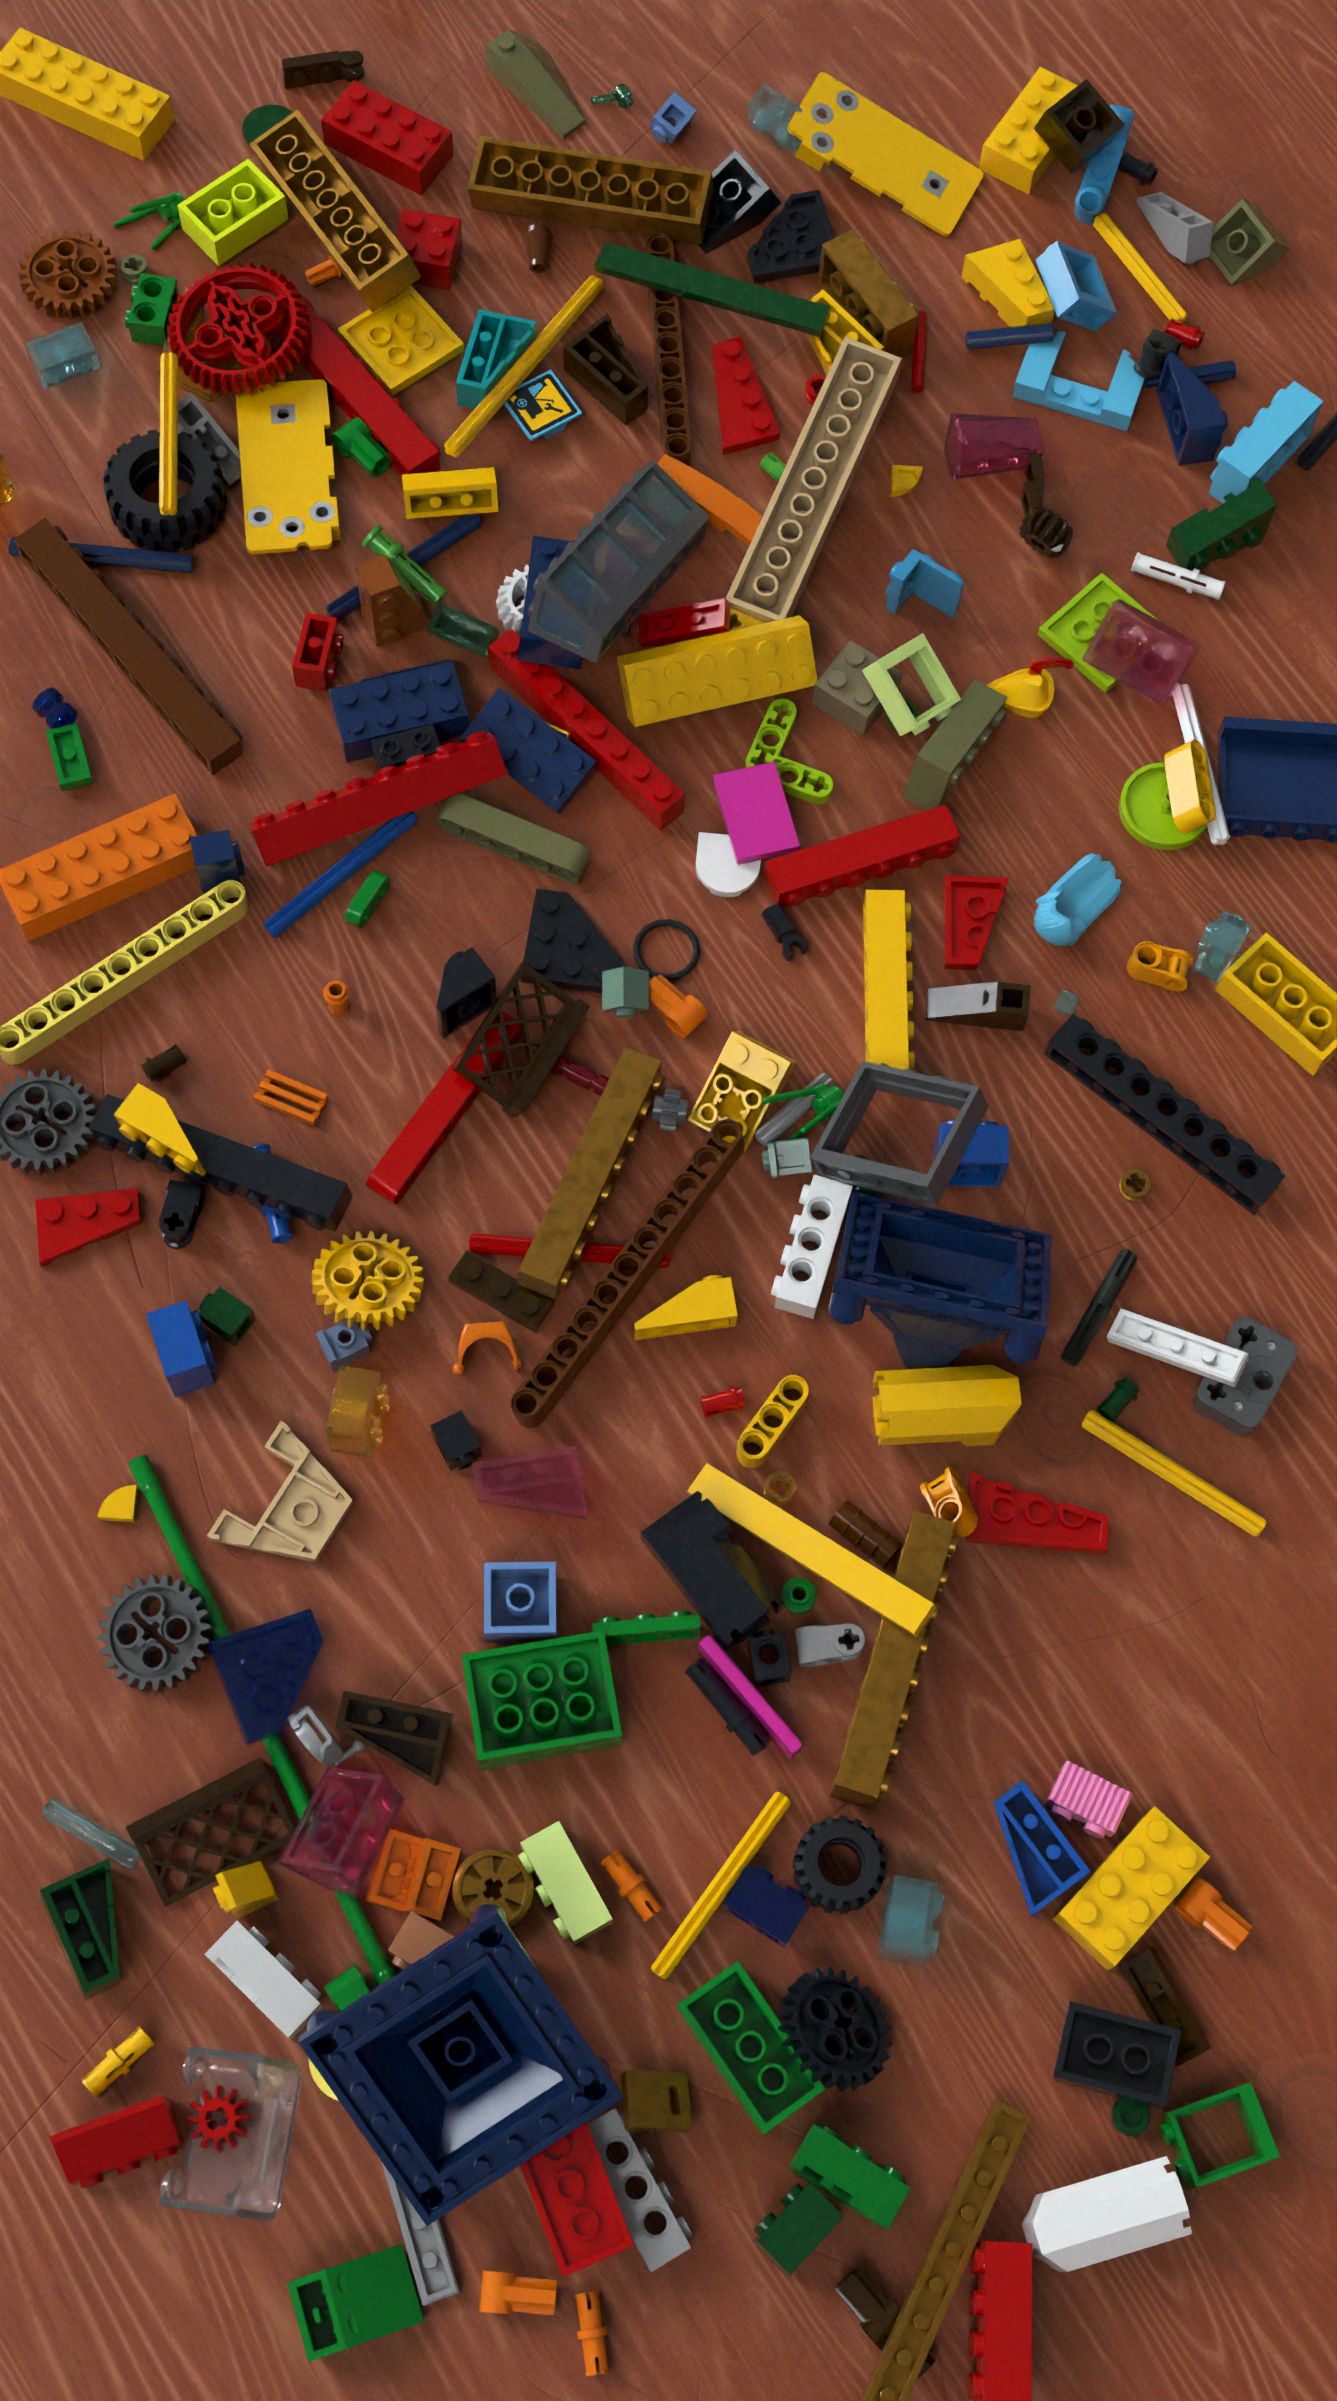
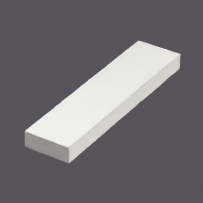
M1122 1308L1107 1335V1340L1110 1343L1232 1387L1236 1386L1249 1359L1248 1353Z

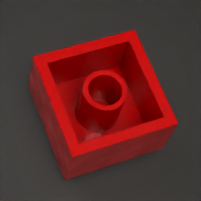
M402 208L395 237L410 255L421 275V278L415 281L414 284L450 290L462 245L461 218Z

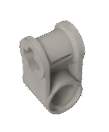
M855 1624L815 1625L795 1630L800 1667H815L829 1663L855 1660L861 1655L865 1644L864 1633ZM844 1635H850L851 1641H857L854 1643L852 1650H847L845 1644H839L843 1642Z

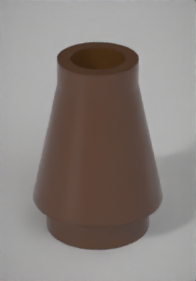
M533 224L526 228L523 239L529 259V269L535 273H542L547 270L553 236L550 233L549 227L542 224Z

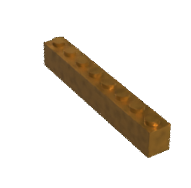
M624 1047L518 1270V1285L557 1299L561 1289L567 1290L573 1276V1271L570 1270L574 1260L580 1261L585 1252L587 1242L584 1239L587 1232H594L600 1218V1214L597 1211L601 1203L607 1204L613 1191V1185L610 1183L614 1175L620 1176L626 1163V1157L623 1155L627 1147L633 1148L639 1135V1130L636 1129L640 1119L643 1121L647 1119L652 1107V1102L649 1101L652 1093L658 1094L663 1085L665 1075L661 1074V1060Z

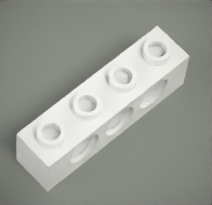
M813 1175L811 1185L804 1184L799 1203L803 1204L804 1208L801 1216L794 1215L789 1234L795 1235L792 1246L785 1245L780 1264L786 1266L783 1277L776 1275L771 1290V1295L776 1296L774 1308L814 1319L850 1199L852 1185L818 1175ZM817 1210L823 1211L827 1214L828 1218L817 1220L811 1213ZM813 1241L819 1248L810 1251L805 1249L802 1243ZM797 1271H803L808 1274L810 1279L798 1281L792 1274Z

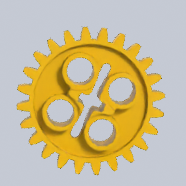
M357 1231L354 1240H350L344 1234L342 1235L341 1245L333 1240L330 1241V1250L322 1249L321 1258L315 1259L311 1280L312 1294H317V1305L324 1304L325 1315L335 1312L336 1323L346 1318L348 1319L347 1325L349 1328L355 1322H360L361 1329L364 1331L368 1323H373L375 1329L379 1330L381 1321H385L392 1327L394 1316L402 1321L405 1320L406 1311L413 1312L415 1302H420L424 1279L422 1278L423 1268L418 1266V1256L410 1257L411 1248L409 1246L399 1249L400 1239H396L391 1243L387 1242V1234L385 1233L380 1239H375L373 1231L369 1232L367 1238H362L360 1232Z

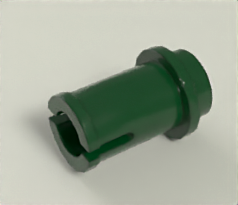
M1125 1377L1121 1381L1117 1380L1114 1383L1115 1388L1097 1407V1411L1112 1422H1115L1116 1418L1131 1400L1136 1401L1138 1398L1139 1388Z

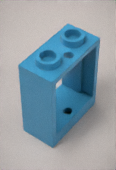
M1056 241L1047 247L1045 252L1035 260L1058 318L1096 332L1117 314L1095 256Z

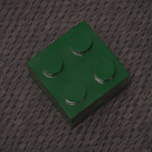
M811 2182L803 2187L799 2183L795 2184L780 2200L785 2207L776 2216L772 2212L768 2213L753 2229L758 2236L752 2242L785 2276H790L844 2217Z

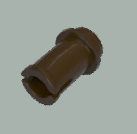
M175 1044L152 1059L149 1057L145 1058L146 1062L141 1067L151 1082L154 1080L161 1081V1076L187 1063L180 1048Z

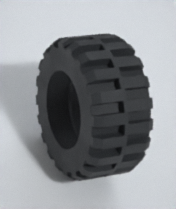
M154 429L147 431L148 434L144 436L137 434L130 438V443L126 444L124 442L116 449L118 455L113 454L107 463L108 468L104 471V492L114 525L118 527L120 534L124 538H130L132 544L141 548L143 545H146L149 551L165 549V552L172 553L177 548L183 547V550L192 548V544L195 542L202 543L208 539V532L214 533L219 527V520L221 521L224 518L226 512L227 494L221 465L218 463L216 454L212 449L207 448V444L201 439L196 438L193 440L192 434L184 431L178 434L177 479L189 483L192 487L183 497L177 500V513L174 516H163L160 513L159 503H152L139 497L147 486L159 480L160 432Z

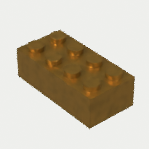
M852 229L822 244L818 275L819 286L884 346L885 352L900 358L912 354L917 321L919 319L918 311L903 296L900 286L886 274L883 264L876 260L869 252L866 242L863 239H859Z

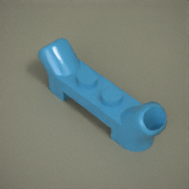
M1115 104L1109 105L1125 125L1114 140L1088 162L1075 199L1074 214L1080 222L1093 224L1094 218L1105 210L1135 116L1132 109Z

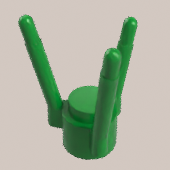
M175 191L165 197L139 204L130 208V212L134 214L115 221L113 226L117 228L159 212L164 221L170 220L172 223L150 245L151 249L154 250L181 225L177 205L185 199L178 191Z
M822 1082L812 1088L764 1097L763 1103L779 1102L815 1094V1099L812 1100L811 1104L817 1116L789 1137V1139H798L826 1118L833 1116L844 1094L839 1087L833 1085L827 1088Z

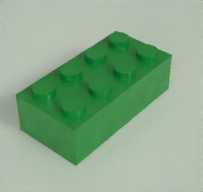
M736 1961L676 2005V2011L761 2137L825 2090L820 2080L815 2083L812 2082V2071L810 2069L803 2073L799 2071L802 2064L800 2058L790 2060L789 2057L794 2052L792 2046L787 2047L782 2044V2042L789 2038L788 2033L778 2030V2027L782 2024L739 1961Z

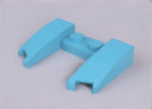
M1056 332L1052 342L1029 345L1015 381L1012 397L1123 431L1128 430L1145 377L1140 376L1134 371L1135 362L1131 359L1130 352L1123 349L1107 392L1052 375L1066 332Z

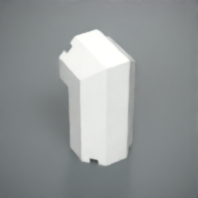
M1167 2156L1035 2195L1032 2206L1021 2224L1027 2243H1032V2256L1048 2264L1058 2272H1069L1191 2235V2226L1183 2227V2220L1190 2218L1179 2178L1175 2171L1167 2173L1164 2165L1171 2164Z

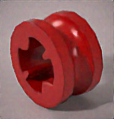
M814 375L806 382L805 399L812 406L818 396V393H815L814 390L817 391V388L822 387L826 379L825 376Z

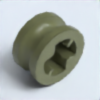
M130 254L123 258L120 263L123 278L129 284L138 285L140 274H149L147 261L141 255ZM132 267H137L138 270H137V271H132L131 268H132Z

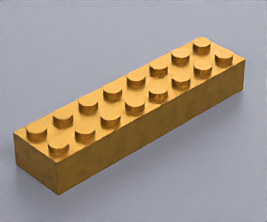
M298 109L249 144L263 168L286 196L287 200L371 312L421 278L410 255Z
M480 136L467 190L471 206L475 209L649 236L653 233L662 232L668 234L674 240L702 244L714 186L712 171Z
M914 1510L905 1533L893 1579L934 1603L936 1609L917 1637L881 1616L829 1795L831 1797L871 1809L876 1800L882 1802L883 1796L886 1795L891 1774L885 1773L887 1766L892 1767L893 1761L896 1760L901 1739L895 1738L897 1731L902 1732L903 1726L907 1722L911 1705L905 1703L906 1697L911 1698L913 1691L916 1689L921 1670L915 1669L916 1663L921 1664L930 1641V1636L924 1633L925 1630L930 1631L932 1623L935 1622L940 1602L934 1601L935 1596L940 1597L949 1574V1568L943 1566L944 1563L949 1564L958 1542L959 1535L953 1534L955 1522Z

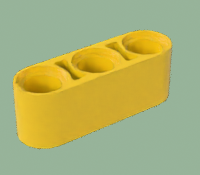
M1193 739L1164 755L1172 817L1176 827L1183 834L1211 823L1216 818L1207 755L1201 743Z
M797 1375L784 1377L743 1431L738 1440L736 1450L737 1459L742 1466L747 1468L760 1467L802 1412L809 1394L808 1384L802 1377ZM788 1389H794L800 1393L801 1398L792 1401L787 1399L783 1392ZM768 1416H775L780 1419L782 1424L779 1427L771 1428L764 1423L763 1419ZM748 1443H756L761 1447L762 1452L757 1455H750L743 1447Z

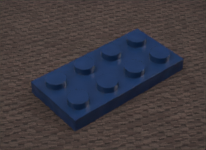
M500 687L460 737L466 742V738L473 733L484 731L487 734L490 732L496 738L508 775L558 814L563 811L599 764Z

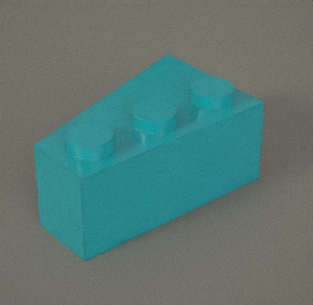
M481 309L478 310L456 380L457 405L473 409L479 405L537 338L538 321Z

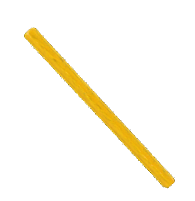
M591 275L446 441L444 447L447 455L456 458L463 452L603 289L601 278Z

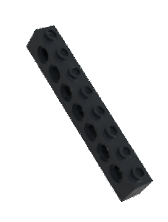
M1072 1014L1049 1040L1044 1055L1254 1216L1283 1181L1285 1175L1281 1173L1280 1168L1274 1162L1264 1160L1256 1154L1249 1143L1235 1138L1220 1121L1211 1119L1201 1112L1199 1106L1194 1101L1180 1096L1174 1091L1169 1082L1161 1078L1158 1079L1148 1071L1143 1062L1135 1058L1132 1059L1121 1051L1120 1046L1114 1040L1104 1038L1095 1031L1094 1026L1086 1019H1080ZM1080 1048L1090 1049L1093 1055L1083 1054ZM1105 1068H1114L1120 1075H1111ZM1132 1088H1140L1146 1095H1137L1133 1092ZM1158 1108L1168 1109L1172 1116L1161 1114ZM1185 1128L1194 1129L1199 1136L1189 1135ZM1218 1148L1222 1150L1225 1157L1216 1156L1211 1149ZM1243 1168L1248 1170L1251 1173L1252 1177L1248 1178L1242 1176L1239 1173L1238 1169Z

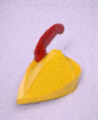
M1065 658L1039 659L1034 661L1030 668L1015 671L992 681L986 686L1008 697L1004 706L1008 710L1023 717L1038 718L1049 709L1055 691L1053 678L1045 669L1061 666L1072 669L1074 662Z

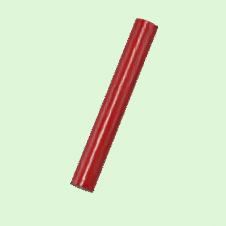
M922 310L918 311L919 319L917 321L913 346L911 390L913 392L923 391L927 313Z

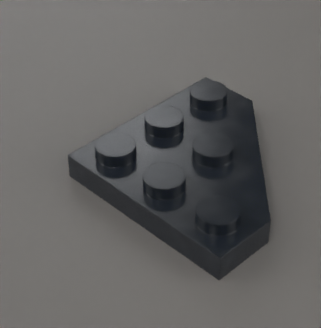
M820 190L791 194L778 216L775 215L764 229L759 241L748 250L747 261L754 283L819 272L822 244L834 239Z
M536 888L523 962L557 987L602 993V972L623 967V960L569 893ZM523 974L521 976L522 982L533 983L526 975Z

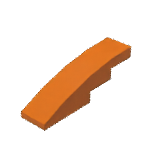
M664 454L657 464L710 516L708 522L721 533L725 529L729 530L749 547L763 516L717 482L692 467ZM654 472L651 482L690 513L692 508Z

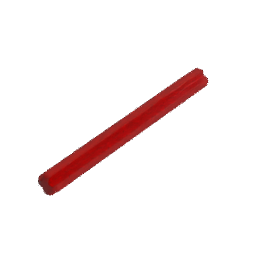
M472 1233L469 1238V1250L473 1253L525 1257L534 1238ZM587 1242L585 1252L580 1261L611 1264L625 1245ZM642 1247V1249L650 1250L653 1247ZM671 1251L659 1265V1268H668L670 1266Z

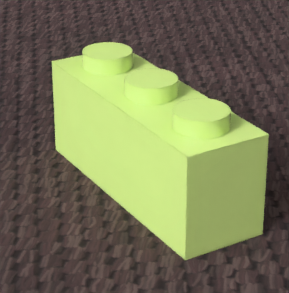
M559 1821L520 1842L523 1852L518 1857L527 1873L534 1872L541 1885L535 1889L544 1906L548 1907L552 1904L558 1918L553 1920L563 1940L570 1938L573 1945L612 1924L613 1918Z

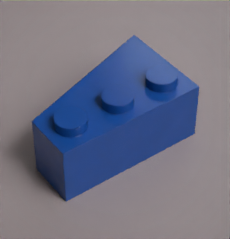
M1021 1781L994 1801V1807L1030 1916L1032 1917L1091 1871L1024 1781Z

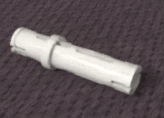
M1137 552L1131 568L1133 572L1135 571L1185 588L1189 594H1192L1194 591L1216 600L1220 599L1226 583L1225 581L1200 574L1198 569L1194 568L1191 571ZM1150 566H1154V567H1157V568H1160V569H1163V570H1166V571L1175 573L1176 575H1175V576H1171V575H1168V574H1165V573H1162V572L1153 570V569L1150 568ZM1181 576L1204 583L1206 587L1183 580Z

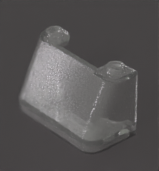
M188 2047L182 2072L187 2085L198 2089L196 2102L205 2104L201 2097V2091L207 2089L214 2098L217 2085L224 2086L225 2097L232 2088H236L239 2090V2093L234 2103L242 2099H248L249 2105L242 2109L240 2113L252 2114L253 2120L249 2122L241 2121L240 2126L249 2131L248 2136L243 2137L235 2133L234 2136L239 2146L232 2149L225 2140L223 2153L215 2152L214 2141L207 2150L201 2149L200 2145L205 2135L197 2139H191L189 2134L183 2168H171L163 2177L160 2184L159 2205L270 2221L278 2212L281 2202L301 2088V2070L294 2062L265 2055ZM194 2110L193 2116L198 2117L199 2112ZM225 2110L221 2113L214 2112L212 2114L211 2120L216 2121V2123L212 2124L215 2129L218 2125L226 2126L228 2118L223 2117V2115L227 2114ZM191 2124L190 2133L199 2127L198 2124Z

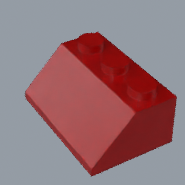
M163 2095L50 2136L51 2143L68 2183L72 2185L80 2184L81 2189L104 2182L102 2175L117 2170L120 2176L141 2168L139 2161L154 2156L155 2162L171 2158L178 2154L177 2147L185 2145L173 2101Z

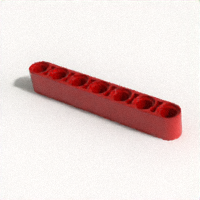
M502 1011L504 1022L516 1020ZM495 1017L494 1021L492 1022V1024L497 1023L496 1017ZM520 1024L506 1026L509 1045L516 1044L522 1035ZM488 1029L485 1033L487 1049L501 1047L499 1029ZM471 1039L368 1177L366 1186L393 1204H397L405 1196L481 1092L480 1089L452 1070ZM479 1044L476 1047L475 1051L480 1050ZM503 1051L488 1053L492 1072L497 1071L505 1060ZM482 1055L471 1056L465 1067L476 1075L485 1073Z

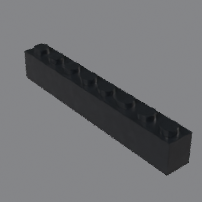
M110 1094L106 1095L89 1126L96 1139L95 1143L107 1151L120 1150L136 1162L143 1163L144 1160L149 1161L165 1173L172 1174L175 1171L183 1174L187 1180L194 1184L202 1185L203 1182L210 1184L218 1192L226 1196L236 1194L244 1197L246 1202L255 1207L262 1208L263 1205L271 1207L280 1216L287 1219H293V1217L305 1220L304 1222L308 1226L319 1231L326 1228L336 1232L353 1198L347 1183L177 1120L206 1172L204 1176L193 1170L190 1173H186L173 1163L174 1159L167 1155L159 1157L146 1147L147 1143L140 1139L134 1142L119 1131L121 1126L116 1120L114 1113L124 1100Z

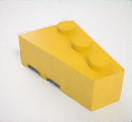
M1021 239L965 255L961 278L967 284L971 283L980 292V297L985 302L989 301L999 311L998 315L1010 327L1052 324L1055 309Z
M823 289L809 300L831 307V314L821 337L806 333L826 376L845 336L884 351V346Z

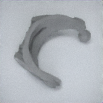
M310 1706L301 1707L288 1716L292 1729L303 1745L318 1761L327 1767L334 1766L336 1768L355 1752L365 1749V1744L355 1740L353 1746L343 1752L326 1723ZM308 1718L319 1730L326 1741L324 1744L305 1719Z

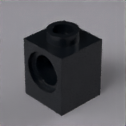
M462 1410L430 1425L432 1436L450 1471L457 1467L459 1470L469 1468L478 1461V1457L482 1456L480 1444Z
M762 1630L754 1633V1638H749L747 1643L754 1687L789 1682L792 1674L784 1633L775 1634L774 1630ZM765 1649L773 1650L778 1656V1661L770 1665L765 1664L760 1660L759 1653Z

